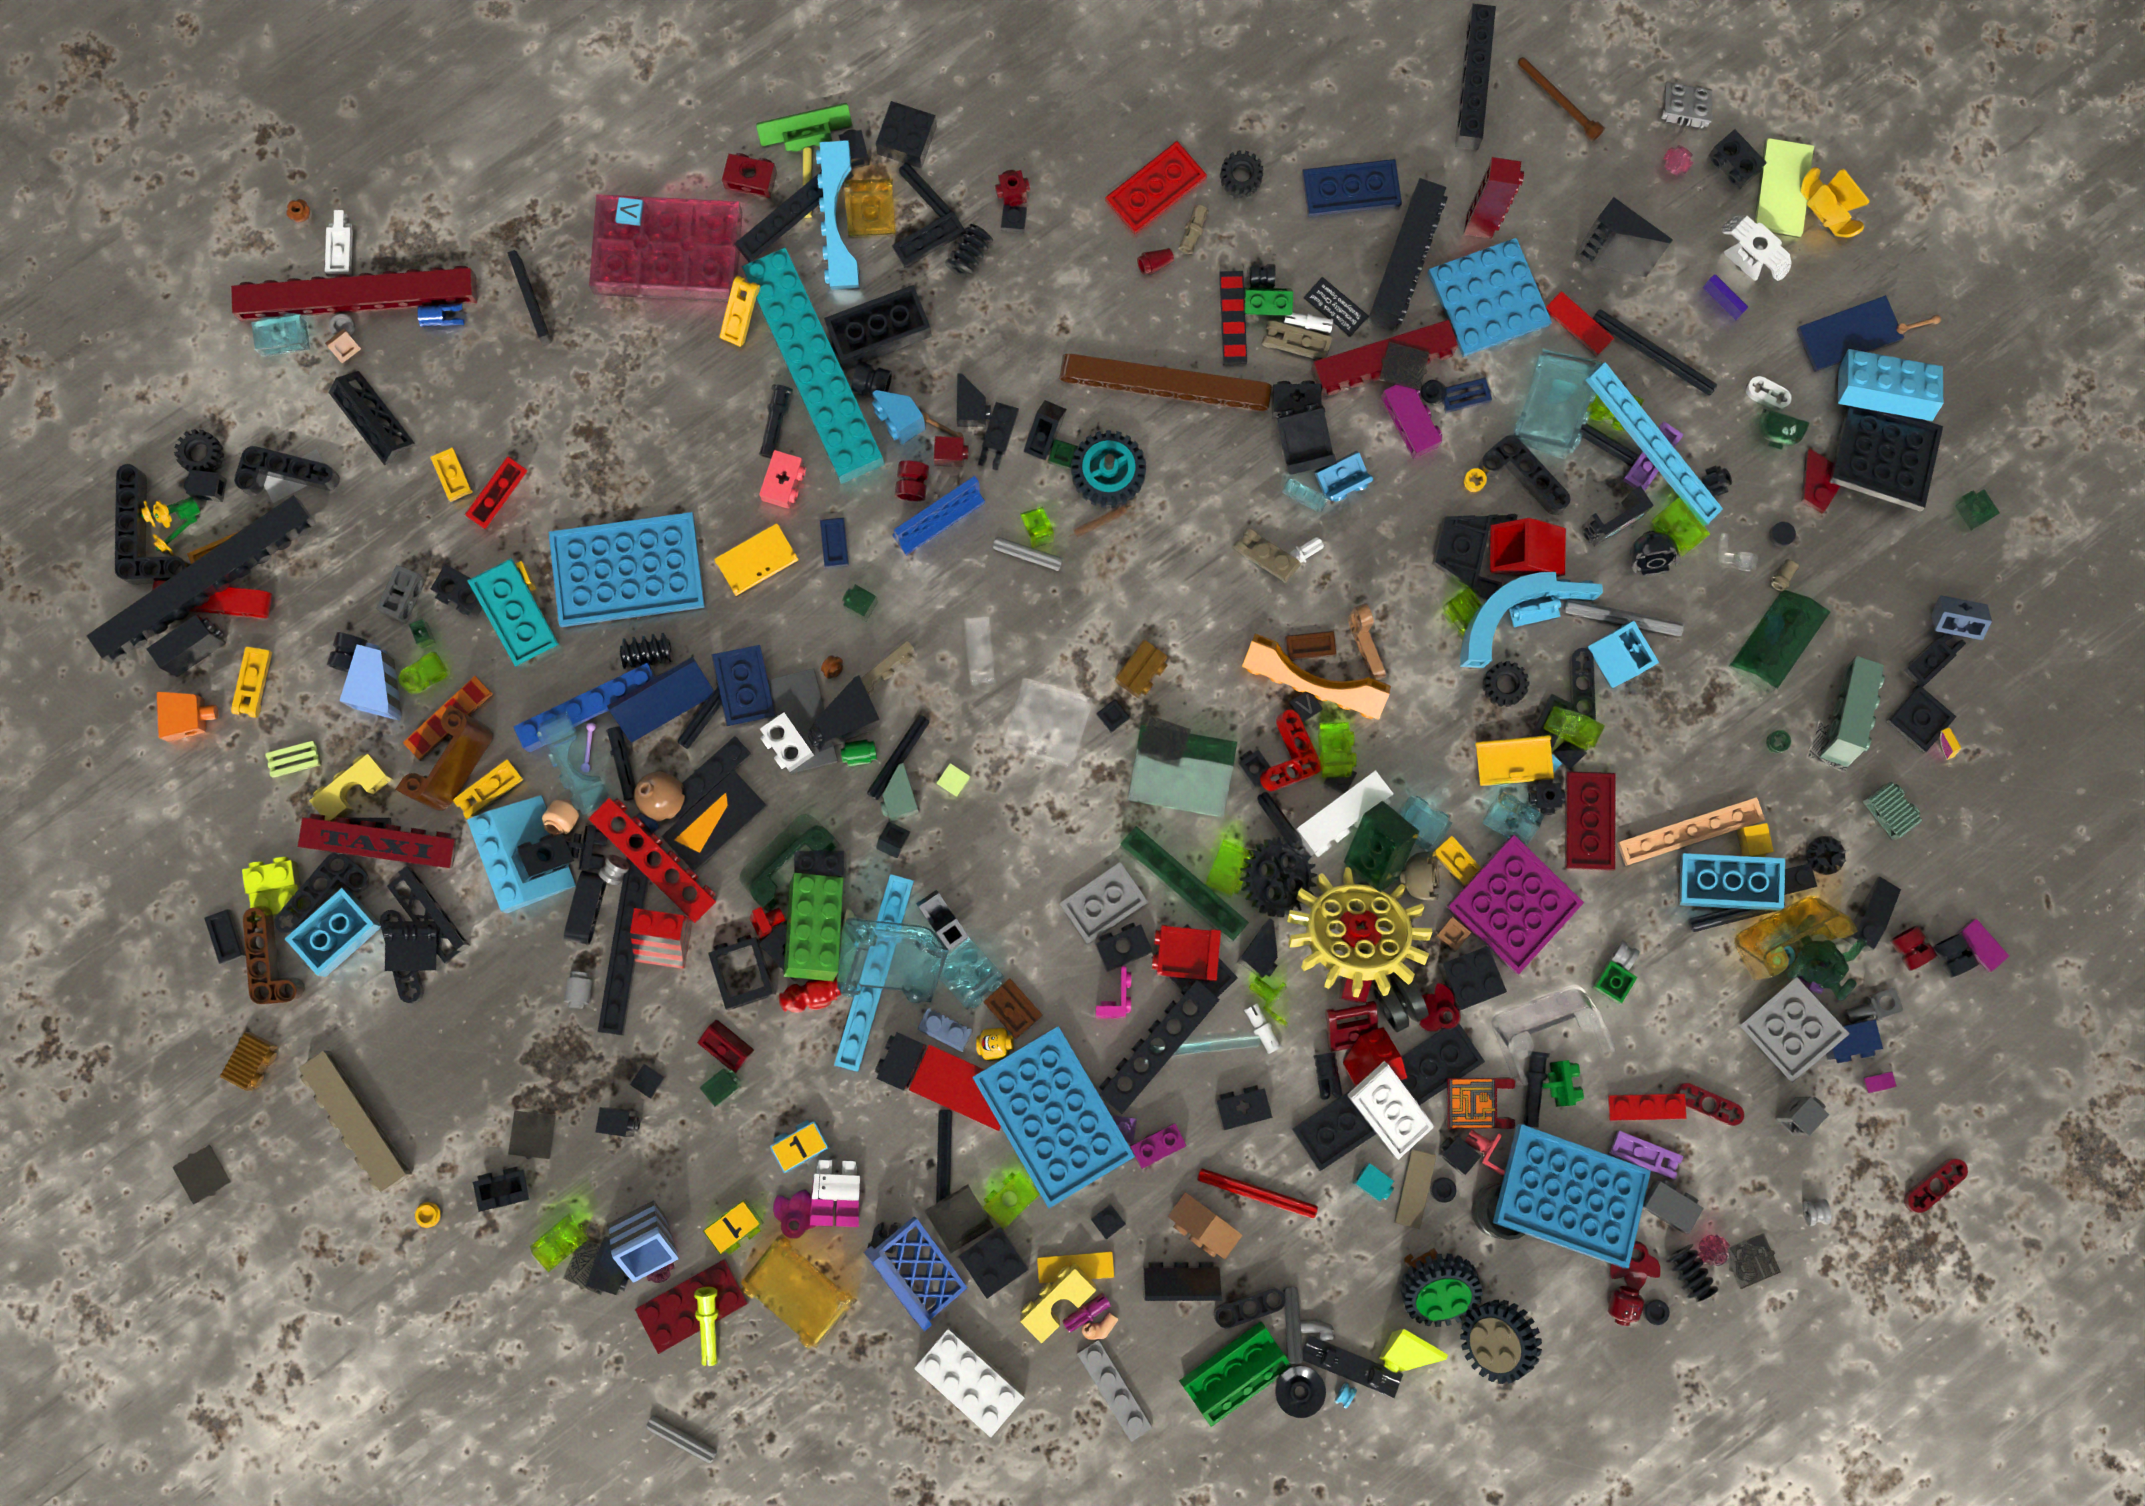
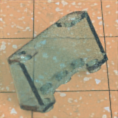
M1543 349L1532 375L1534 379L1523 411L1517 419L1512 435L1519 438L1527 447L1565 459L1569 453L1573 454L1583 436V433L1579 432L1581 425H1586L1590 415V411L1587 410L1589 402L1593 403L1596 397L1595 391L1585 379L1602 364V361Z

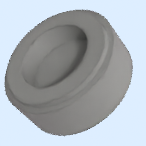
M340 313L331 318L329 328L334 335L345 329L351 336L355 331V323L350 316Z

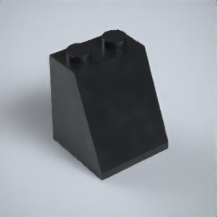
M860 675L852 679L811 726L808 737L812 746H817L819 752L873 730L880 720Z

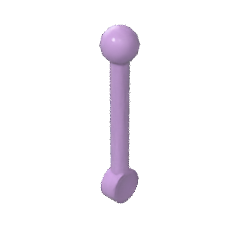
M589 722L586 725L588 735L585 759L581 765V770L585 773L591 770L589 758L592 734L596 728L594 722Z

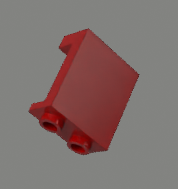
M1161 925L1160 930L1155 931L1154 945H1159L1158 955L1153 954L1152 969L1156 970V976L1215 982L1217 980L1221 930H1200Z

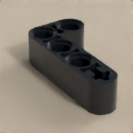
M1509 435L1504 437L1479 462L1478 468L1485 472L1488 478L1496 476L1507 467L1541 506L1552 515H1559L1570 503L1571 499L1568 491L1516 436ZM1503 445L1512 446L1514 453L1506 452ZM1486 460H1493L1496 463V468L1488 467ZM1520 462L1527 463L1530 466V470H1523L1520 467ZM1536 480L1544 481L1546 488L1538 487ZM1550 489H1551L1553 492L1550 493L1549 496H1547L1546 494H1547V493L1550 491ZM1559 499L1561 503L1556 505L1553 501Z
M257 446L247 447L243 451L234 479L236 486L250 496H255L262 492L267 476L329 491L335 489L340 482L337 472L327 464ZM260 455V460L252 464L253 459ZM283 461V466L275 470L276 464ZM303 467H307L306 472L303 475L298 476L299 470ZM317 473L320 476H324L323 480L319 476H317ZM253 478L252 484L245 487L246 481Z
M337 852L329 854L277 914L274 921L275 927L281 933L289 935L314 913L339 882L354 892H362L369 885L368 875L345 855ZM342 859L344 861L343 868L338 871L332 870L331 863L333 860ZM355 874H361L364 877L363 883L359 886H353L350 883L351 877ZM319 878L327 879V886L323 890H316L314 888V883ZM303 897H308L311 900L310 906L305 910L299 909L298 901ZM292 908L302 915L300 918L295 915L291 919L293 923L291 928L288 926L284 927L282 920L284 918L289 920L294 915L290 911Z

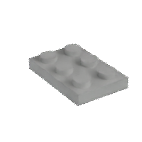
M1119 862L1059 904L1086 944H1089L1146 905L1148 901L1124 866Z

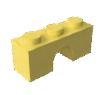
M370 754L357 757L352 762L353 766L346 771L343 770L333 777L334 781L327 787L322 786L314 792V797L309 801L320 815H325V820L335 821V817H346L354 811L347 802V793L353 786L361 785L366 792L375 794L392 780L375 757Z
M1075 1263L1070 1267L1065 1266L1057 1274L1058 1279L1052 1285L1050 1283L1046 1284L1040 1290V1296L1034 1302L1029 1301L1020 1311L1022 1313L1020 1315V1322L1041 1343L1060 1326L1059 1318L1051 1310L1056 1301L1067 1299L1079 1308L1096 1291V1284Z

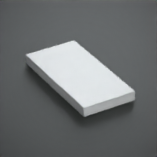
M1385 1061L1347 1094L1393 1156L1398 1160L1435 1127Z

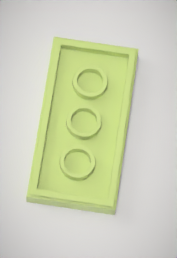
M1770 138L1765 141L1763 159L1767 164L1761 171L1755 217L1756 224L1758 222L1762 223L1774 233L1801 237L1807 200L1801 193V186L1804 177L1811 170L1813 145Z

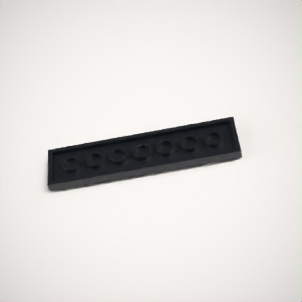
M1459 1023L1454 1028H1443L1401 1056L1407 1078L1401 1080V1082L1420 1106L1447 1088V1078H1462L1485 1061ZM1353 1089L1292 1128V1131L1318 1171H1322L1377 1134L1347 1096Z

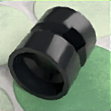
M859 362L854 372L851 390L862 395L870 393L872 398V393L876 390L888 392L892 380V371L881 367L874 370L873 365Z
M337 632L333 642L335 651L330 652L327 666L348 672L357 644L365 646L368 641L354 635Z
M1963 933L1946 938L1933 946L1938 958L1945 961L1943 967L1949 978L1965 973L1979 965L1973 951L1967 950L1969 944Z

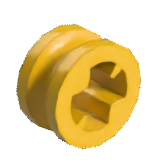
M1478 468L1469 470L1464 477L1465 488L1471 492L1480 491L1487 481L1485 472ZM1472 475H1475L1477 479H1481L1478 486L1474 482L1469 481Z

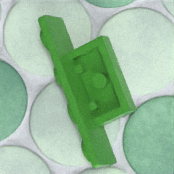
M847 103L756 123L761 146L784 142L786 151H800L812 145L820 146V142L832 141L830 131L852 126Z

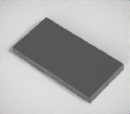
M812 668L768 680L775 716L778 717L785 713L814 754L813 757L792 770L790 774L837 763L838 760L834 746L819 752L817 746H812L808 737L809 730L814 721L825 710L815 669ZM779 728L780 736L782 738L784 736V729ZM790 748L786 752L787 759H794L798 755V749Z

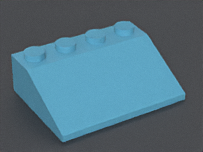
M542 795L496 808L467 819L500 910L507 914L576 886L570 867L522 883L511 858L519 845L526 842H531L532 845L540 842V838L550 834L545 830L542 822V815L547 810ZM537 852L538 858L546 861V856L541 852Z

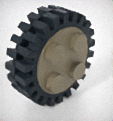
M1499 1299L1491 1302L1488 1301L1473 1310L1465 1318L1467 1322L1463 1323L1461 1327L1464 1332L1460 1334V1339L1466 1340L1461 1345L1462 1350L1469 1349L1470 1351L1465 1355L1466 1360L1468 1361L1473 1358L1475 1361L1471 1367L1474 1370L1481 1367L1479 1375L1485 1377L1489 1374L1488 1381L1494 1382L1498 1379V1384H1504L1505 1382H1508V1384L1513 1383L1525 1376L1538 1364L1540 1359L1537 1357L1542 1353V1349L1537 1348L1542 1344V1339L1535 1338L1540 1331L1538 1327L1534 1329L1530 1327L1535 1321L1532 1317L1526 1321L1524 1317L1528 1312L1524 1309L1517 1312L1519 1305L1513 1303L1509 1306V1301L1503 1300L1500 1303Z

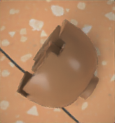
M661 771L645 775L637 783L634 790V800L637 809L643 815L657 822H663L662 820L666 818H673L680 811L684 802L685 795L682 794V782L677 777Z

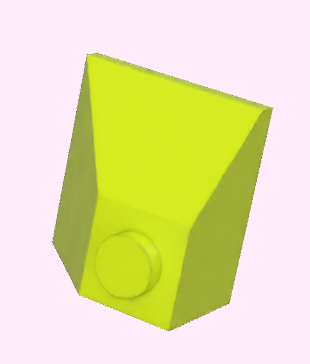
M1400 1329L1392 1332L1379 1359L1385 1362L1384 1367L1397 1373L1398 1370L1400 1372L1446 1360L1448 1354L1411 1332Z

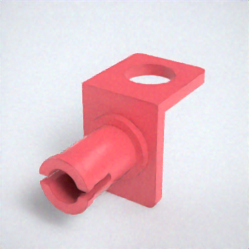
M1472 1129L1469 1136L1477 1141L1467 1136L1465 1142L1484 1154L1483 1157L1485 1158L1482 1162L1484 1166L1504 1177L1505 1171L1488 1161L1502 1134L1499 1133L1495 1140L1492 1139L1490 1141Z

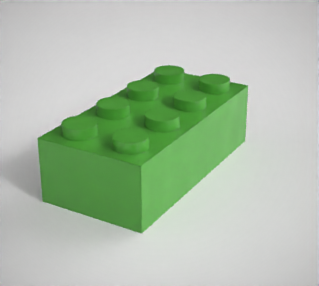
M802 873L793 874L789 884L784 977L833 981L835 979L839 966L843 878Z

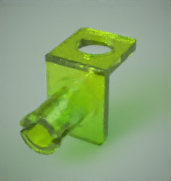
M1257 976L1254 979L1257 985L1252 982L1249 989L1266 1001L1263 1011L1287 1029L1288 1023L1271 1010L1287 989L1286 984L1282 982L1278 988L1274 989Z

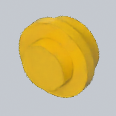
M432 1202L422 1203L415 1211L416 1222L425 1228L435 1226L441 1218L440 1208Z

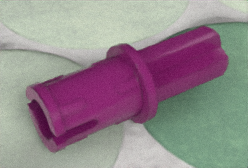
M1102 1292L1099 1296L1085 1305L1082 1304L1080 1309L1063 1319V1325L1068 1332H1072L1090 1320L1092 1322L1095 1316L1110 1308L1111 1304Z

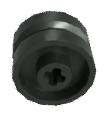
M1395 972L1390 975V990L1386 996L1382 995L1376 982L1371 984L1379 1008L1396 1032L1409 1027V1017L1413 1021L1418 1022L1429 1016L1426 1004L1414 981L1408 985Z
M1502 1183L1488 1184L1480 1189L1474 1197L1472 1205V1216L1478 1229L1486 1236L1496 1239L1514 1240L1526 1235L1493 1223Z

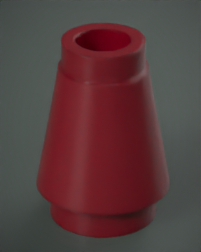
M1170 248L1143 252L1137 258L1138 267L1143 275H1152L1174 261Z

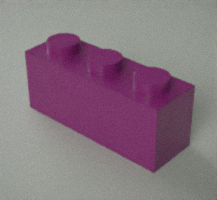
M1401 382L1384 390L1381 399L1411 457L1415 459L1438 448L1443 436L1440 428L1437 425L1434 426L1430 419L1432 417L1430 409L1426 404L1423 405L1420 400L1421 394L1415 384L1411 385L1412 382L1406 384Z

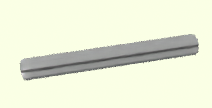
M1571 599L1567 600L1565 604V613L1621 625L1635 621L1638 628L1675 636H1681L1684 631V623Z

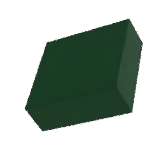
M1055 439L1048 463L1071 470L1074 452L1078 449V446Z

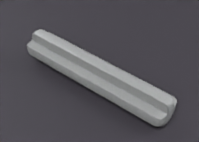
M996 537L993 543V549L1054 570H1059L1063 562L1061 557L1001 537Z
M652 1416L646 1425L649 1431L707 1463H711L716 1456V1449L656 1416Z

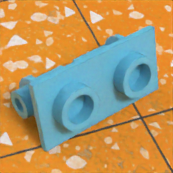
M1551 597L1531 599L1514 605L1509 609L1513 627L1560 617L1559 608H1561V602L1559 598Z

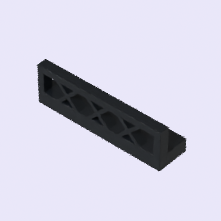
M360 371L335 378L328 393L384 465L392 463L398 452L413 448L414 441ZM356 380L361 386V390L352 387L349 382ZM363 398L372 401L375 404V408L366 405ZM377 416L386 419L389 426L381 424ZM391 435L400 437L404 443L397 445L391 438Z
M405 866L398 872L400 876L387 885V887L412 921H420L419 918H423L424 921L431 919L436 922L440 928L439 935H437L436 953L444 964H447L470 945L415 871ZM405 881L411 889L410 896L401 895L395 887ZM404 899H409V905ZM414 900H419L424 906V916L416 915L413 912ZM443 939H448L455 948L447 956L441 949Z

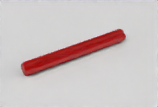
M1203 1168L1198 1173L1197 1180L1199 1182L1306 1217H1316L1317 1205Z

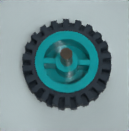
M1106 430L1104 434H1101V431L1096 432L1095 436L1089 435L1086 437V441H1082L1079 444L1078 450L1076 449L1074 452L1071 467L1073 484L1076 485L1077 492L1082 494V498L1086 501L1090 500L1092 505L1100 504L1102 508H1106V505H1111V508L1117 507V504L1125 505L1127 500L1135 498V494L1140 492L1141 486L1144 483L1146 474L1144 453L1142 449L1138 448L1139 444L1136 441L1132 442L1131 437L1128 435L1122 436V432L1116 431V434L1111 433V430Z

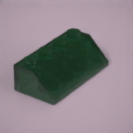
M1788 590L1781 591L1729 667L1766 693H1772L1779 688L1830 614V611L1810 597Z

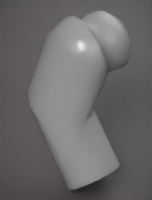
M1300 1320L1301 1333L1320 1332V1339L1322 1341H1330L1334 1338V1328L1331 1324L1320 1320Z

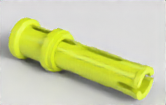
M702 1287L694 1292L698 1305L695 1316L700 1321L701 1364L704 1366L707 1365V1360H709V1366L718 1363L715 1320L718 1316V1309L715 1306L717 1289L713 1287Z

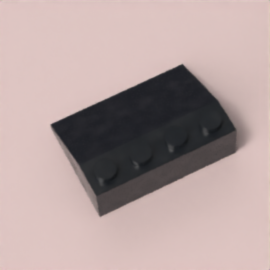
M1613 197L1594 222L1576 254L1582 262L1588 265L1591 264L1596 268L1647 277L1673 239Z

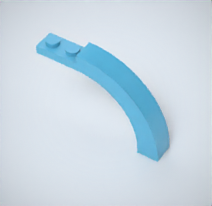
M1556 572L1534 573L1507 583L1482 604L1469 622L1462 641L1460 667L1484 668L1492 661V642L1496 627L1504 613L1514 605L1531 599L1551 597L1555 599L1594 601L1603 594L1602 584H1593V581L1590 580L1579 583L1571 582L1569 579L1556 580Z

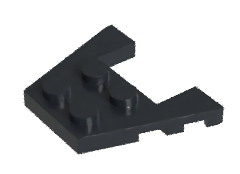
M1518 514L1444 517L1432 564L1483 599H1489L1502 587V582L1479 576L1491 525L1517 520Z

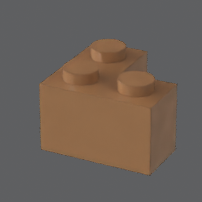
M1186 1192L1168 1215L1175 1222L1173 1228L1184 1236L1190 1233L1191 1236L1188 1239L1198 1247H1202L1213 1258L1218 1254L1225 1260L1243 1236Z

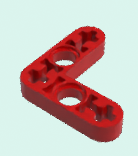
M1291 709L1278 715L1276 724L1292 760L1275 765L1262 772L1260 782L1263 788L1268 791H1275L1308 779L1321 770V762L1298 713ZM1295 738L1302 742V749L1295 745ZM1305 764H1310L1311 766L1304 770L1302 768V766ZM1287 767L1293 769L1295 773L1294 778L1288 775ZM1279 774L1280 779L1276 781H1272L1270 779V777H1274Z

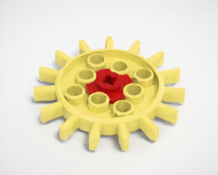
M1347 867L1343 874L1344 885L1333 887L1323 873L1318 875L1316 883L1323 892L1319 898L1301 888L1298 892L1297 900L1311 908L1310 914L1290 910L1287 919L1289 923L1306 926V933L1291 935L1288 943L1289 947L1310 946L1313 954L1303 960L1301 968L1306 971L1321 962L1330 970L1324 985L1328 989L1335 983L1338 975L1353 979V997H1359L1363 987L1362 980L1374 979L1382 995H1388L1390 983L1386 976L1392 972H1395L1409 985L1413 981L1415 974L1403 964L1405 958L1425 965L1429 953L1410 946L1412 940L1429 941L1432 935V928H1412L1410 920L1422 916L1424 906L1419 904L1407 909L1402 907L1398 900L1402 898L1406 887L1404 884H1400L1391 894H1388L1377 888L1380 881V872L1374 871L1368 886L1355 884L1352 870L1350 867ZM1374 906H1380L1384 910H1378ZM1351 907H1356L1360 911H1353ZM1331 908L1334 909L1336 912L1332 913L1327 911L1326 909ZM1379 927H1385L1389 931H1383ZM1331 929H1336L1340 933L1335 934L1331 931ZM1383 948H1390L1393 952H1387ZM1359 949H1365L1369 954H1364ZM1340 950L1345 955H1339L1335 951Z

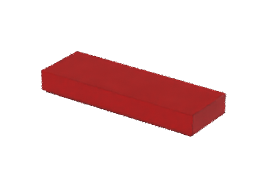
M1562 291L1546 306L1548 314L1596 357L1614 339L1613 336Z

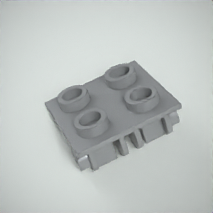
M1666 82L1665 109L1662 111L1661 119H1665V122L1677 123L1679 118V125H1682L1684 118H1686V126L1690 125L1701 129L1708 127L1709 123L1712 122V90Z

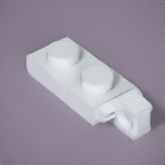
M334 210V224H329V227H326L325 274L327 276L352 275L353 230L351 223H348V215L345 214L344 210Z

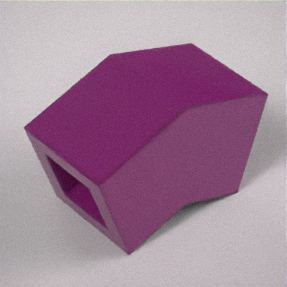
M1893 1072L1864 1077L1868 1093L1897 1087Z

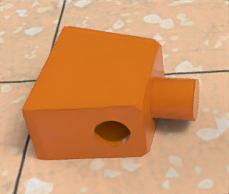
M157 692L158 735L162 740L170 742L206 732V720L218 719L217 705L205 706L204 698L199 695Z

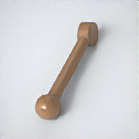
M1934 315L1931 319L1908 325L1901 323L1897 326V332L1903 334L1908 329L1930 323L1938 324L1941 321V317Z
M922 412L925 423L928 422L954 437H963L961 432H954L929 418L926 412Z

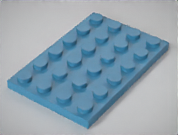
M693 512L548 532L560 627L705 608Z
M1059 1026L972 1077L1048 1208H1051L1135 1157Z
M1517 1124L1493 1223L1622 1268H1629L1651 1170L1523 1124Z

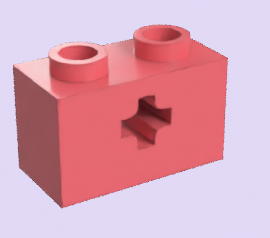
M774 450L759 494L762 501L790 509L791 503H795L798 497L799 489H796L798 482L804 479L806 467H804L802 458ZM785 476H787L789 481H784V483L781 484L780 479L784 480Z

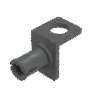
M1895 988L1867 996V1003L1846 1009L1851 1024L1870 1017L1880 1021L1883 1020V1017L1903 1011ZM1883 996H1891L1894 999L1895 1004L1892 1009L1884 1010L1881 1008L1879 1002Z

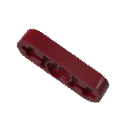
M1680 1083L1673 1090V1094H1680L1681 1090H1686L1687 1088L1688 1093L1693 1096H1698V1092L1701 1093L1696 1101L1691 1098H1685L1686 1107L1725 1125L1736 1126L1744 1119V1110L1740 1105L1693 1084ZM1706 1097L1712 1098L1715 1102V1107L1710 1112L1704 1110L1702 1102ZM1721 1108L1725 1110H1732L1734 1108L1737 1118L1729 1121V1115L1719 1111Z
M1947 1159L1906 1193L1904 1197L1906 1208L1916 1213L1927 1211L1967 1177L1968 1167L1966 1163L1960 1159ZM1951 1165L1959 1166L1957 1169L1958 1175L1952 1174L1947 1178L1943 1176L1948 1175L1953 1170ZM1935 1178L1939 1179L1942 1183V1189L1938 1193H1934L1930 1188V1182ZM1925 1193L1931 1196V1199L1930 1197L1924 1196L1919 1201L1921 1206H1913V1203L1915 1202V1199L1913 1198L1914 1196L1921 1197Z

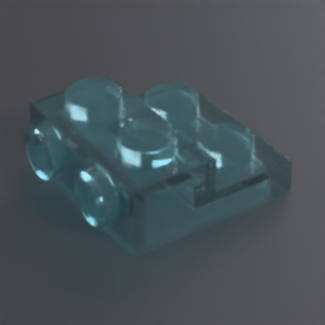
M970 938L966 939L932 970L967 1010L970 1007H978L983 1001L982 996L989 990L991 992L997 990L1002 984L1001 979L1004 978L1002 973Z

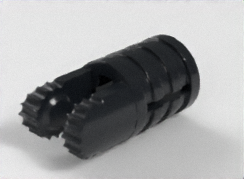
M1335 1052L1313 1056L1320 1096L1323 1100L1330 1097V1088L1334 1097L1338 1098L1343 1095Z

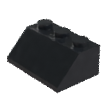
M1148 1262V1267H1143V1298L1145 1301H1222L1220 1268L1214 1266V1262H1199V1266H1189V1262H1173L1174 1266H1163V1262Z

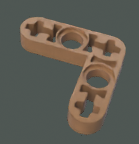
M1364 603L1353 608L1348 616V624L1370 677L1378 681L1386 678V673L1369 633L1370 628L1374 624V619L1369 606Z

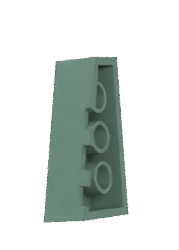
M1855 656L1847 665L1838 694L1843 697L1838 700L1834 707L1832 716L1836 717V719L1827 731L1825 738L1830 741L1828 746L1821 750L1820 759L1824 758L1830 762L1848 767L1863 751L1869 749L1872 740L1869 737L1870 730L1873 729L1876 722V717L1873 716L1874 710L1878 707L1881 698L1878 692L1885 680V675L1882 674L1883 664Z

